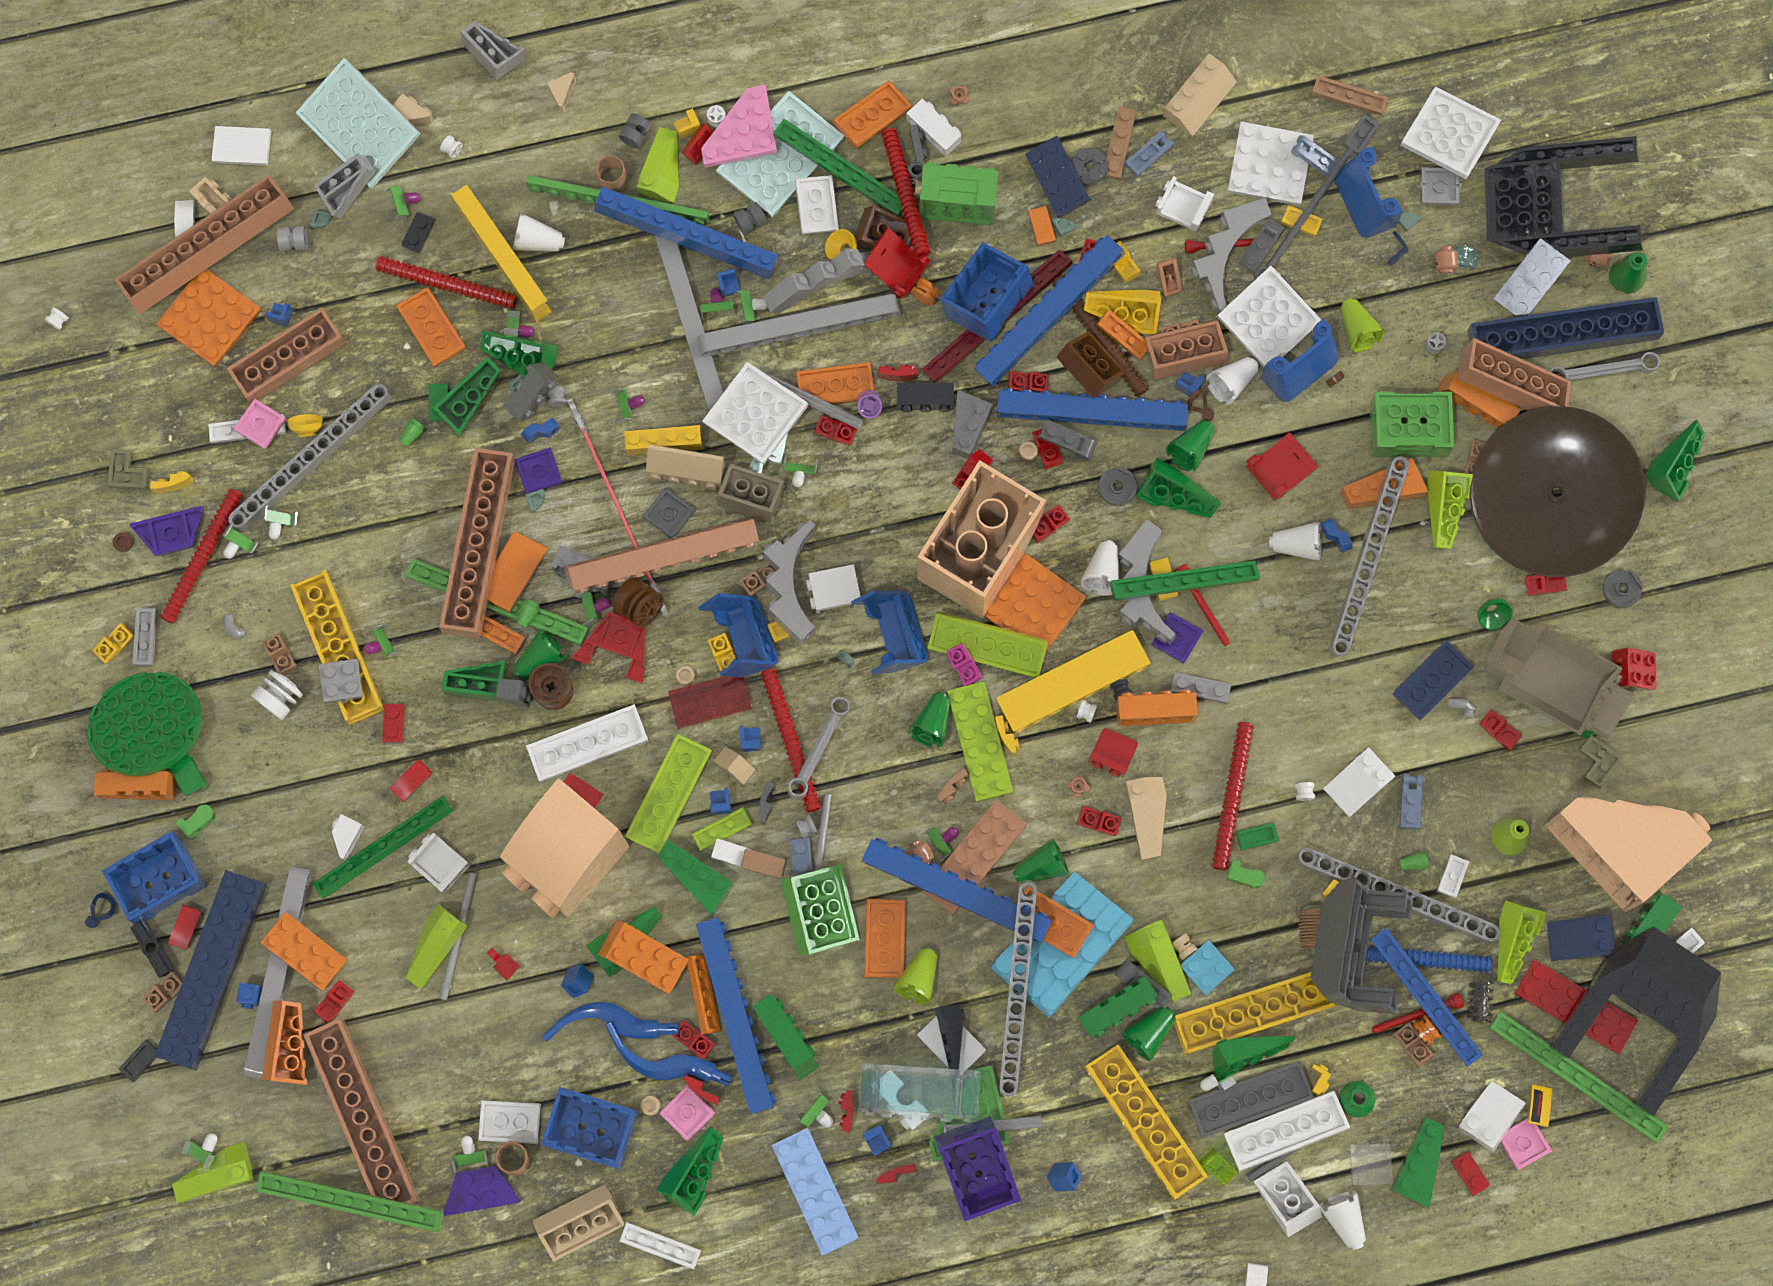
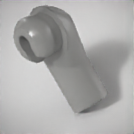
M224 615L225 633L233 639H242L245 632L242 628L238 629L234 625L233 615Z
M1449 698V708H1460L1464 710L1466 718L1474 717L1476 710L1471 703L1465 699Z

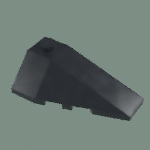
M959 1004L935 1008L953 1089L957 1088L963 1030L962 1020H966L964 1009H960Z

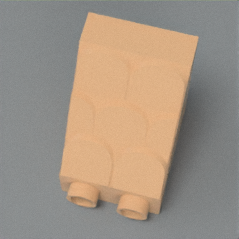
M1577 797L1544 825L1624 912L1644 903L1712 841L1707 835V832L1710 830L1709 824L1696 812L1689 815L1685 811L1663 806H1643L1622 800H1617L1613 803L1591 797Z

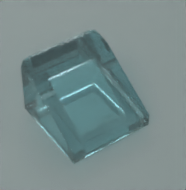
M1465 245L1457 247L1459 267L1476 269L1479 251Z

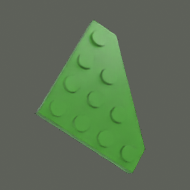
M992 1065L972 1070L931 1137L929 1146L933 1162L942 1160L934 1137L943 1134V1123L946 1125L973 1123L989 1116L992 1121L1005 1119ZM1008 1130L997 1131L1002 1145L1011 1144Z

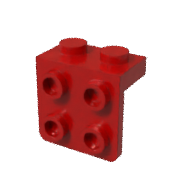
M1629 647L1611 651V662L1622 667L1619 674L1622 678L1618 686L1646 690L1656 689V654L1654 652Z
M1104 728L1088 763H1091V766L1096 769L1109 771V774L1114 777L1124 778L1138 743Z

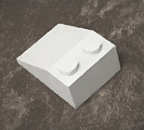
M1368 747L1327 784L1323 790L1348 817H1351L1385 787L1395 775Z
M1491 1081L1459 1125V1131L1491 1152H1494L1526 1103Z
M1287 1161L1254 1181L1255 1186L1287 1237L1322 1217L1319 1204Z

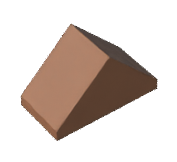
M1176 258L1158 262L1155 273L1163 295L1166 297L1182 292Z

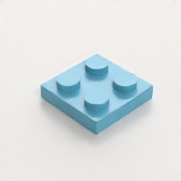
M1209 940L1180 965L1183 972L1205 996L1235 970Z

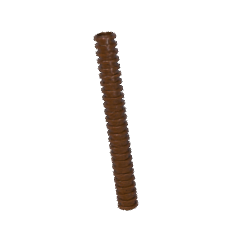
M1061 275V276L1057 277V278L1053 281L1052 286H1053V287H1056V286H1055V283H1056L1061 277L1064 278L1066 275ZM1081 298L1070 310H1073L1072 313L1076 314L1077 319H1080L1079 322L1083 323V327L1087 328L1086 331H1090L1126 371L1122 379L1124 378V382L1128 383V388H1132L1131 392H1135L1134 396L1139 397L1143 395L1149 386L1145 385L1146 382L1144 380H1141L1142 377L1138 376V371H1135V367L1131 366L1132 363L1128 362L1127 357H1124L1125 354L1121 353V349L1117 348L1118 345L1114 344V340L1096 325L1098 323L1097 317L1084 311L1085 302Z

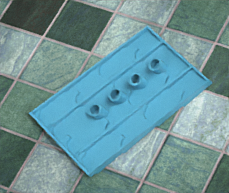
M1075 871L1054 893L1051 899L1094 924L1093 930L1074 959L1044 941L1038 943L1032 940L1026 999L1049 1018L1133 923L1131 916L1111 902L1100 891L1096 890L1085 879L1081 878ZM1014 940L997 958L991 968L1009 985ZM1023 944L1018 945L1016 948L1021 954L1026 953L1028 950L1027 946ZM1022 964L1015 966L1017 973H1023L1026 970ZM1021 984L1013 986L1019 993L1024 990Z

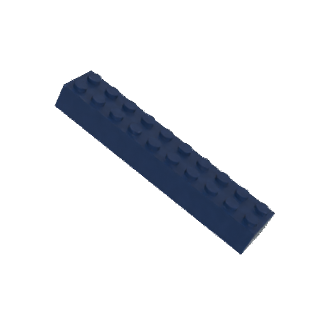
M1657 297L1471 323L1467 332L1469 342L1475 338L1520 359L1659 340L1664 334V328Z
M225 870L154 1057L197 1071L267 885L263 882Z

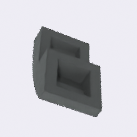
M769 781L765 784L760 800L759 816L762 824H765L773 809V805L768 803V800L775 785Z

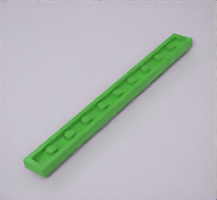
M527 175L526 179L527 187L532 192L540 193L542 191L555 197L558 195L566 196L570 200L581 199L589 204H594L600 193L598 189ZM628 196L697 224L708 225L709 223L708 211Z
M413 559L405 574L406 578L446 593L450 573ZM518 600L510 613L487 602L486 609L517 621L522 601ZM538 608V613L528 625L538 630L543 628L545 633L578 646L582 645L589 630L586 626Z
M1499 1012L1490 1025V1030L1654 1143L1660 1141L1668 1128L1667 1125L1633 1105L1632 1101L1571 1059L1563 1057L1548 1047V1043L1516 1021Z
M261 1171L259 1174L257 1192L429 1231L440 1232L444 1211L271 1172Z

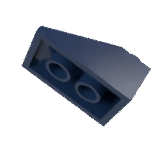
M1610 915L1547 922L1551 961L1609 957L1614 950Z

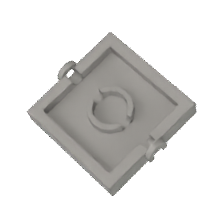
M1422 167L1421 182L1419 183L1421 205L1458 206L1459 191H1461L1462 186L1459 183V175L1445 168Z
M358 659L319 664L324 703L338 701L346 703L351 699L363 698Z

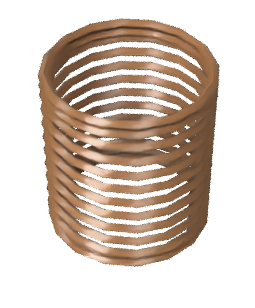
M609 155L604 156L597 162L595 172L600 187H605L618 193L624 190L627 186L628 177L621 159ZM609 168L622 170V175L615 181L607 182L601 179L603 172Z
M1321 910L1298 912V919H1300L1298 921L1300 926L1299 932H1302L1299 933L1301 935L1299 937V947L1315 948Z
M509 1141L503 1143L496 1151V1164L500 1170L508 1175H520L530 1165L531 1158L529 1152L517 1142ZM508 1147H521L525 1154V1161L522 1167L515 1171H506L501 1164L503 1152Z

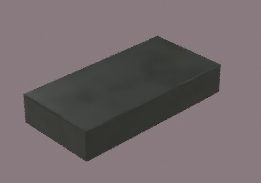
M145 1039L119 1067V1070L129 1080L135 1082L157 1058L154 1057L157 1048Z

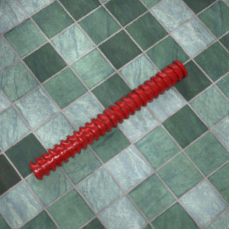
M886 128L881 132L885 151L887 152L886 155L891 167L892 176L894 177L893 180L898 192L899 201L901 202L906 226L911 237L913 251L916 258H925L931 254V250L929 249L927 235L925 234L916 196L912 188L900 140L898 139L899 136L895 128Z
M384 256L378 257L376 261V271H381L383 274L387 272L388 275L392 274L394 277H404V280L409 279L411 282L415 280V283L420 282L422 285H431L432 288H442L443 291L448 290L450 293L453 291L454 294L459 293L460 296L464 294L465 297L470 296L471 299H481V302L486 301L488 304L492 302V305L498 304L499 307L503 306V308L509 307V310L514 309L516 305V294L511 295L510 292L505 293L504 290H494L493 287L489 288L488 286L483 287V284L478 285L476 282H467L465 279L461 280V278L456 279L455 276L450 277L448 274L445 276L444 273L439 274L437 271L434 273L433 270L428 271L427 268H417L416 265L412 266L409 263L406 265L405 262L401 263L399 260H390L388 257L384 258Z
M228 489V494L224 495L226 498L222 499L223 503L219 505L220 509L216 510L217 514L213 516L214 520L210 521L209 529L205 530L206 535L202 536L203 540H200V546L196 547L195 555L191 556L192 560L188 562L189 566L185 567L186 571L182 573L183 577L179 578L180 582H177V588H174L175 592L171 593L172 597L168 599L169 603L165 604L166 608L162 610L163 614L159 615L164 621L175 624V618L179 617L180 609L184 608L183 604L187 602L186 598L190 597L189 592L193 591L192 587H195L194 583L198 582L197 578L201 576L200 572L204 571L203 567L207 565L206 561L210 560L209 556H212V550H215L214 546L218 545L217 541L221 539L220 535H223V530H226L230 514L234 509L238 508L237 504H240V499H243V495L240 492Z
M774 668L767 669L761 672L760 676L763 677L764 688H767L766 694H769L767 697L771 700L769 703L772 705L773 715L776 716L775 721L778 722L779 733L782 734L780 737L783 739L782 743L785 744L784 749L787 750L788 761H791L790 767H793L792 772L795 773L793 776L797 778L806 761L803 758L805 755L801 752L803 749L800 747L801 743L798 742L799 737L796 736L795 725L792 724L793 719H791L792 715L789 713L790 709L787 708L788 703L785 702L786 697H783L784 691H781L782 686L779 685L781 682L778 680L777 670ZM812 776L807 783V794L801 799L804 801L803 806L806 807L805 812L808 813L817 811L822 807L818 803L820 800L817 798L818 794L815 793L816 788L813 787ZM798 784L799 786H797L798 790H800L799 794H802L805 791L803 785Z
M1248 722L1237 723L1239 728L1236 729L1237 734L1235 738L1237 739L1234 740L1235 746H1233L1234 752H1232V763H1230L1231 769L1228 771L1230 773L1227 777L1229 781L1226 782L1228 787L1225 788L1227 792L1224 793V796L1226 798L1223 799L1225 804L1222 805L1224 809L1221 811L1220 828H1218L1219 834L1216 836L1218 838L1215 842L1217 846L1214 847L1216 851L1213 852L1215 857L1212 858L1214 863L1211 864V867L1226 871L1229 868L1227 866L1230 862L1228 858L1231 857L1229 852L1232 851L1230 846H1233L1231 841L1234 840V837L1232 835L1235 834L1236 817H1238L1237 811H1239L1238 805L1241 803L1239 799L1242 797L1240 793L1243 792L1241 788L1244 786L1242 782L1245 781L1243 776L1246 775L1244 770L1247 769L1245 765L1248 763L1246 759L1249 758L1248 752H1250V741H1252L1251 735H1253L1252 729H1254V725Z

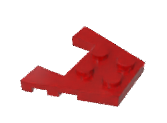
M609 611L590 637L584 641L581 648L575 652L572 660L589 665L596 647L632 659L626 679L643 684L646 627L640 628L629 621L628 618Z

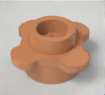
M965 86L952 87L950 89L952 94L951 103L954 105L957 103H968V88Z
M1077 775L1075 779L1067 782V787L1072 790L1073 796L1079 798L1083 792H1088L1090 789V785L1086 784L1082 775Z

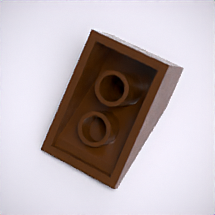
M874 205L864 208L855 234L857 245L872 251L886 228H890L913 250L911 237L909 236L908 227L904 219Z

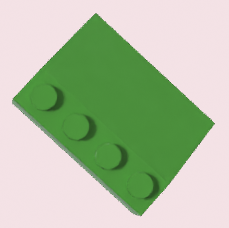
M841 864L780 879L798 955H810L860 940Z

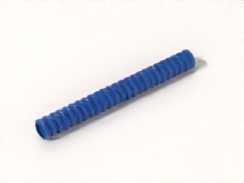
M1370 945L1367 948L1366 960L1370 963L1372 961H1375V963L1381 961V964L1386 962L1376 947ZM1410 948L1404 950L1414 965L1418 967L1423 965L1424 968L1428 966L1433 968L1435 966L1436 969L1442 967V969L1448 968L1452 970L1454 968L1456 971L1458 969L1461 971L1466 969L1467 972L1471 970L1477 972L1478 970L1479 973L1483 971L1489 973L1491 970L1490 956L1484 957L1480 955L1478 957L1476 954L1474 956L1471 954L1466 956L1465 953L1459 955V953L1453 954V952L1447 954V952L1441 953L1440 951L1435 953L1433 950L1431 952L1428 950L1423 952L1422 949H1419V951L1413 949L1411 951Z

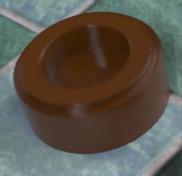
M1339 371L1328 379L1326 383L1329 387H1332L1345 378V375L1342 371Z
M118 533L113 538V546L119 552H128L133 546V540L127 533Z

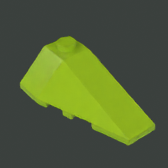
M659 127L641 171L637 191L640 196L674 204L679 190L677 131Z
M1429 470L1427 489L1434 547L1451 549L1459 528L1457 525L1459 518L1465 512L1463 508L1466 499L1470 498V485L1473 474Z
M1505 900L1499 921L1497 981L1513 984L1523 965L1522 959L1525 953L1530 952L1532 949L1530 944L1534 936L1538 937L1542 930L1547 912Z
M439 903L426 920L406 978L419 989L423 988L468 927L467 924Z
M1162 920L1147 925L1124 937L1133 958L1139 962L1156 983L1172 995L1170 999L1173 1002L1191 995Z
M245 1142L225 1147L216 1153L214 1162L209 1169L203 1168L204 1163H202L173 1183L172 1186L177 1204L254 1181Z

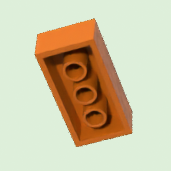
M1181 690L1179 693L1172 694V691H1161L1160 694L1152 695V692H1142L1141 695L1133 696V693H1123L1121 696H1118L1116 702L1117 727L1194 723L1198 716L1196 692L1191 693V690Z
M619 920L615 922L598 953L599 956L667 994L671 993L689 960Z

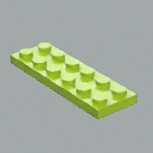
M937 611L927 649L946 653L948 650L963 643L976 662L1037 678L1040 676L1049 641Z
M985 682L948 690L947 694L975 801L980 802L1012 794L1013 788Z
M677 733L625 838L659 854L677 823L712 753L711 749Z

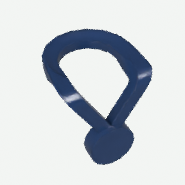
M1396 231L1393 232V235L1403 248L1388 260L1390 266L1394 265L1401 256L1409 251L1405 242Z
M99 893L94 897L91 903V916H88L85 920L86 926L95 928L100 920L109 919L113 916L116 903L110 895ZM99 898L106 899L111 905L110 910L106 915L95 917L97 900Z

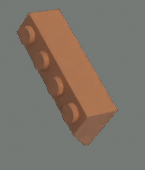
M1218 320L1145 337L1149 364L1154 380L1225 364L1228 360V349Z

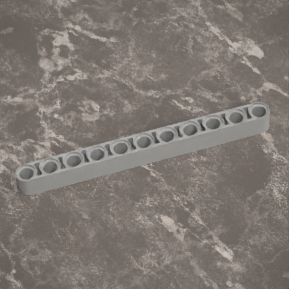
M655 235L707 408L710 412L722 396L723 391L712 356H702L697 337L705 332L680 251L676 243Z
M889 294L699 335L697 338L702 356H712L898 316L900 309L896 295Z
M382 384L374 385L236 508L229 516V523L238 532L247 530L262 517L264 506L267 505L268 510L272 508L390 401L391 397L387 388ZM379 392H385L383 397H376ZM370 404L371 407L368 410H362L364 405ZM351 417H357L354 423H348ZM336 430H343L339 436L334 435ZM323 442H328L326 448H320ZM314 455L313 460L306 461L307 456ZM300 467L298 473L292 474L294 468ZM286 480L285 485L278 486L279 481ZM266 493H272L269 499H264ZM257 505L256 511H249L251 506ZM238 518H243L241 524L235 525Z
M1396 457L1390 460L1387 465L1329 645L1330 653L1334 656L1346 655L1350 650L1409 468V463L1404 457ZM1396 461L1402 464L1401 471L1395 469L1394 463ZM1390 479L1396 482L1395 489L1389 487ZM1384 497L1390 500L1389 507L1383 505ZM1378 515L1384 518L1383 525L1377 523ZM1373 533L1378 536V543H1373L1371 541V535ZM1367 551L1373 555L1371 562L1365 559ZM1360 570L1366 571L1367 577L1365 580L1359 577ZM1355 588L1361 591L1359 598H1356L1353 594ZM1349 606L1354 607V616L1348 614L1347 609ZM1343 624H1346L1349 627V633L1347 635L1344 634L1341 630ZM1338 642L1342 643L1344 647L1341 653L1337 652L1335 648Z
M1304 848L1297 855L1296 860L1300 867L1331 880L1335 879L1340 882V880L1362 876L1366 881L1364 886L1368 890H1375V884L1379 883L1384 887V891L1407 893L1412 899L1415 898L1420 901V908H1415L1412 905L1411 913L1481 942L1492 943L1500 936L1498 926L1313 849ZM1302 854L1310 855L1311 862H1304L1301 857ZM1321 861H1326L1329 864L1328 870L1321 869ZM1338 869H1345L1347 877H1340ZM1431 906L1438 908L1439 914L1437 916L1431 914ZM1449 914H1454L1457 917L1456 923L1449 921ZM1468 921H1472L1475 924L1474 931L1467 928ZM1486 929L1493 931V938H1488L1485 935Z
M291 866L278 919L286 911L301 923L312 876L310 869ZM272 952L268 961L244 1067V1076L255 1079L262 1078L273 1000L284 1001L291 970L290 966Z
M1031 880L1023 881L1019 886L1000 1078V1092L1007 1097L1015 1095L1018 1088L1037 886ZM1030 885L1034 891L1032 894L1026 895L1023 893L1022 888ZM1023 905H1029L1032 911L1029 914H1023L1020 908ZM1021 925H1027L1030 930L1028 933L1022 934L1018 928ZM1023 944L1027 946L1028 950L1026 953L1021 954L1017 951V946ZM1022 964L1026 970L1023 973H1017L1015 966ZM1021 984L1024 990L1017 993L1013 990V986ZM1014 1003H1018L1021 1005L1022 1010L1014 1012L1011 1006ZM1017 1023L1020 1029L1017 1032H1013L1009 1029V1025ZM1009 1043H1016L1018 1049L1010 1051L1007 1045ZM1008 1062H1012L1016 1065V1068L1013 1071H1009L1005 1065ZM1006 1082H1011L1014 1088L1006 1090L1003 1085Z

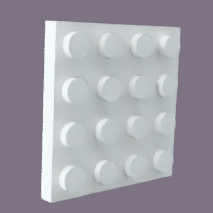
M1435 87L1404 137L1401 146L1467 180L1501 120Z
M1241 122L1227 193L1258 199L1266 198L1269 201L1301 206L1308 163L1300 157L1294 156L1291 150L1297 145L1296 141L1300 135L1307 137L1312 142L1314 135Z
M1272 266L1266 269L1216 316L1263 368L1274 357H1284L1321 321L1316 313Z
M747 362L702 422L764 465L808 407V403Z

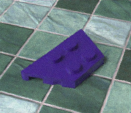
M202 506L130 523V527L152 553L158 557L194 548L204 510Z
M497 1166L456 1173L443 1214L444 1216L521 1202Z

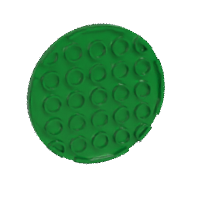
M142 672L128 676L108 688L102 694V698L97 705L93 706L88 718L87 740L89 747L96 759L105 768L117 774L147 776L158 773L177 763L192 748L202 726V707L190 685L184 680L172 676V674L165 672Z

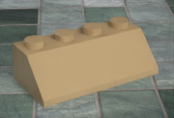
M1209 53L1166 105L1163 117L1193 137L1235 86L1237 81L1224 63Z
M648 445L646 473L650 479L655 481L666 479L674 484L684 482L692 487L702 485L710 490L721 488L726 469L724 457Z
M605 1184L533 1220L538 1237L553 1262L625 1226Z

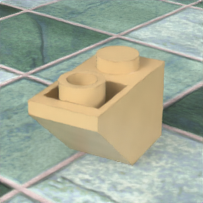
M402 93L393 104L413 126L432 124L434 122L431 110L426 106H419L418 102L411 96L407 97Z

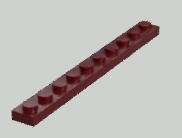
M1060 249L1031 273L1032 288L1024 299L1021 298L1003 324L1073 264L1072 260ZM967 329L921 369L922 373L933 383H937L986 339Z

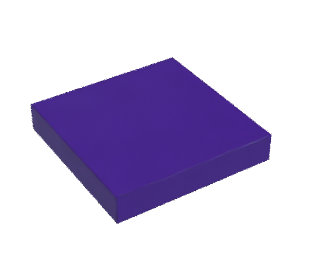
M551 447L515 459L526 494L563 484Z
M1170 612L1164 624L1175 633V640L1170 645L1167 642H1161L1155 636L1151 646L1184 664L1203 630Z

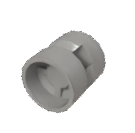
M294 226L292 230L290 227H278L277 241L279 250L291 251L292 248H295V250H307L308 237L306 227Z

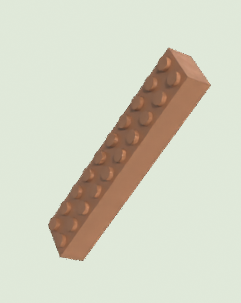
M268 174L124 272L114 281L140 315L294 210L280 187Z
M479 448L474 450L439 625L442 634L474 639L481 638L515 464L512 453Z
M744 518L563 567L569 589L580 593L588 591L589 586L599 588L606 586L608 581L618 583L625 581L627 576L633 578L644 576L645 571L655 573L662 571L664 566L674 568L681 566L683 561L693 563L700 561L699 557L702 556L707 558L718 556L720 551L722 553L737 551L736 547L739 546L740 548L755 546L754 542H758L759 538L754 519Z
M339 1018L304 1034L370 1195L413 1205L420 1202V1198L345 1021Z

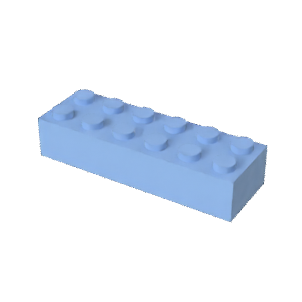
M806 1128L773 1144V1150L822 1256L859 1239L809 1129Z

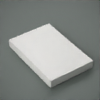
M215 126L212 162L268 166L271 129Z
M832 175L795 179L801 235L839 230Z
M936 1016L917 1036L948 1067ZM964 1026L962 1030L958 1078L986 1051Z
M481 1100L478 1141H513L517 1143L538 1144L541 1104Z

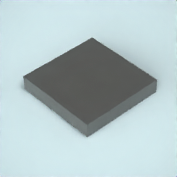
M665 487L642 517L666 536L672 538L677 536L696 509Z

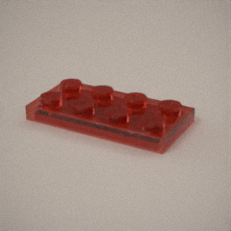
M724 676L668 691L678 729L752 710L744 677Z

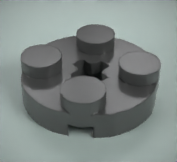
M1092 147L1079 149L1072 159V163L1083 185L1097 184L1096 182L1103 180L1108 173V161L1099 149ZM1092 162L1094 168H1090V171H1087L1086 164Z
M1121 467L1107 470L1099 481V495L1105 502L1114 506L1126 505V503L1133 499L1137 490L1133 474ZM1119 482L1123 489L1116 491L1112 485Z
M1616 570L1605 579L1602 585L1604 597L1617 609L1631 607L1641 597L1642 582L1631 571ZM1618 585L1626 586V593L1619 592Z

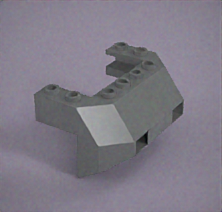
M1357 878L1340 880L1324 899L1310 978L1327 1000L1356 1011L1396 1014L1399 995L1393 994L1394 990L1392 988L1362 986L1372 916L1410 919L1413 899L1407 893L1368 890Z

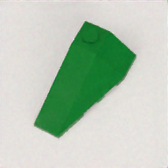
M1695 420L1653 461L1646 472V476L1653 488L1677 502L1680 501L1688 487L1689 481L1687 477L1689 471L1693 472L1694 469L1692 464L1694 455L1699 453L1705 435L1698 420Z
M1156 458L1148 469L1136 494L1137 498L1157 507L1162 505L1170 507L1171 510H1185L1190 514L1208 518L1213 516L1221 504L1220 501L1175 467L1159 458Z
M654 906L635 916L633 922L628 925L648 936L662 918V915ZM606 931L588 943L586 947L610 977L617 974L621 968L598 955L609 935V932Z
M1294 1036L1220 1040L1212 1051L1216 1080L1219 1081L1239 1073V1069L1248 1063L1250 1066L1257 1064L1263 1056L1269 1058L1290 1048L1295 1041Z
M709 1127L666 1173L656 1191L670 1203L695 1216L705 1199L707 1192H704L707 1181L711 1180L712 1174H710L713 1162L717 1160L723 1137L715 1129Z

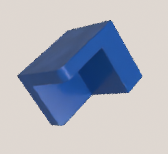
M735 269L716 273L722 298L732 296L736 291L740 290Z
M274 303L271 312H266L265 316L269 322L287 327L293 309L288 303L284 305Z
M1183 373L1180 379H1177L1174 387L1190 397L1195 391L1201 389L1205 378L1200 375L1195 378L1189 373Z
M739 726L741 751H761L760 729L758 727L744 728Z
M728 787L724 788L725 790L710 792L712 815L731 813L730 791Z
M581 963L567 969L561 986L572 998L588 992L594 976Z
M880 1125L863 1134L874 1156L892 1147Z
M1074 1162L1054 1163L1047 1175L1048 1181L1056 1192L1075 1191L1082 1177Z

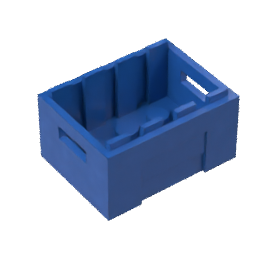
M982 242L940 298L945 317L992 342L1002 329L1001 326L1033 286L1029 266ZM997 289V292L992 294L991 290ZM983 303L987 304L985 308H981L980 305Z
M172 831L102 870L128 921L133 924L144 919L148 921L154 918L158 912L186 896H192L207 887L181 837ZM166 872L170 873V877L168 879H164L163 877L164 873ZM148 882L153 883V887L151 889L146 888V884Z
M559 1087L541 1145L621 1170L639 1112ZM580 1123H585L586 1128L584 1130L578 1128ZM601 1128L605 1131L603 1136L597 1134V1131Z

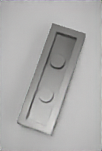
M136 608L133 649L134 666H154L156 609Z
M1174 672L1171 691L1172 693H1179L1181 690H1191V693L1196 692V698L1227 704L1231 684Z

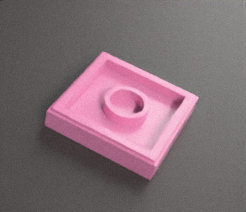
M254 398L233 430L266 450L287 419Z
M687 1085L659 1114L688 1142L715 1115V1112Z
M1528 1118L1510 1127L1500 1142L1517 1171L1552 1152L1539 1127L1528 1124Z

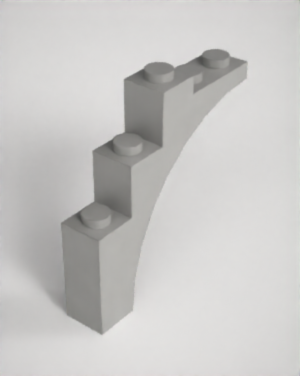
M1266 198L1223 211L1219 221L1221 227L1225 228V231L1210 235L1206 239L1205 248L1211 255L1197 259L1191 264L1190 271L1193 278L1196 277L1197 282L1205 280V291L1210 294V305L1213 311L1216 310L1217 314L1227 307L1223 294V274L1229 252L1235 242L1246 231L1270 218L1272 214Z
M845 249L831 261H818L804 273H791L763 296L770 313L783 312L804 297L828 285L853 276L870 273L871 271L864 264L870 252H859L858 249Z
M1148 519L1119 553L1120 564L1127 569L1131 568L1123 579L1146 576L1152 552L1162 537V530ZM1149 596L1130 599L1120 611L1121 620L1126 625H1132L1136 628L1141 622V626L1149 632L1152 630L1156 633V637L1161 642H1167L1171 645L1175 640V633L1164 624L1156 613Z
M811 520L806 524L802 523L793 536L790 535L783 541V545L777 540L774 543L768 544L764 549V560L776 570V572L772 571L766 578V587L778 598L770 603L769 616L800 646L815 633V627L807 619L798 604L793 584V572L797 557L805 542L815 532V524Z

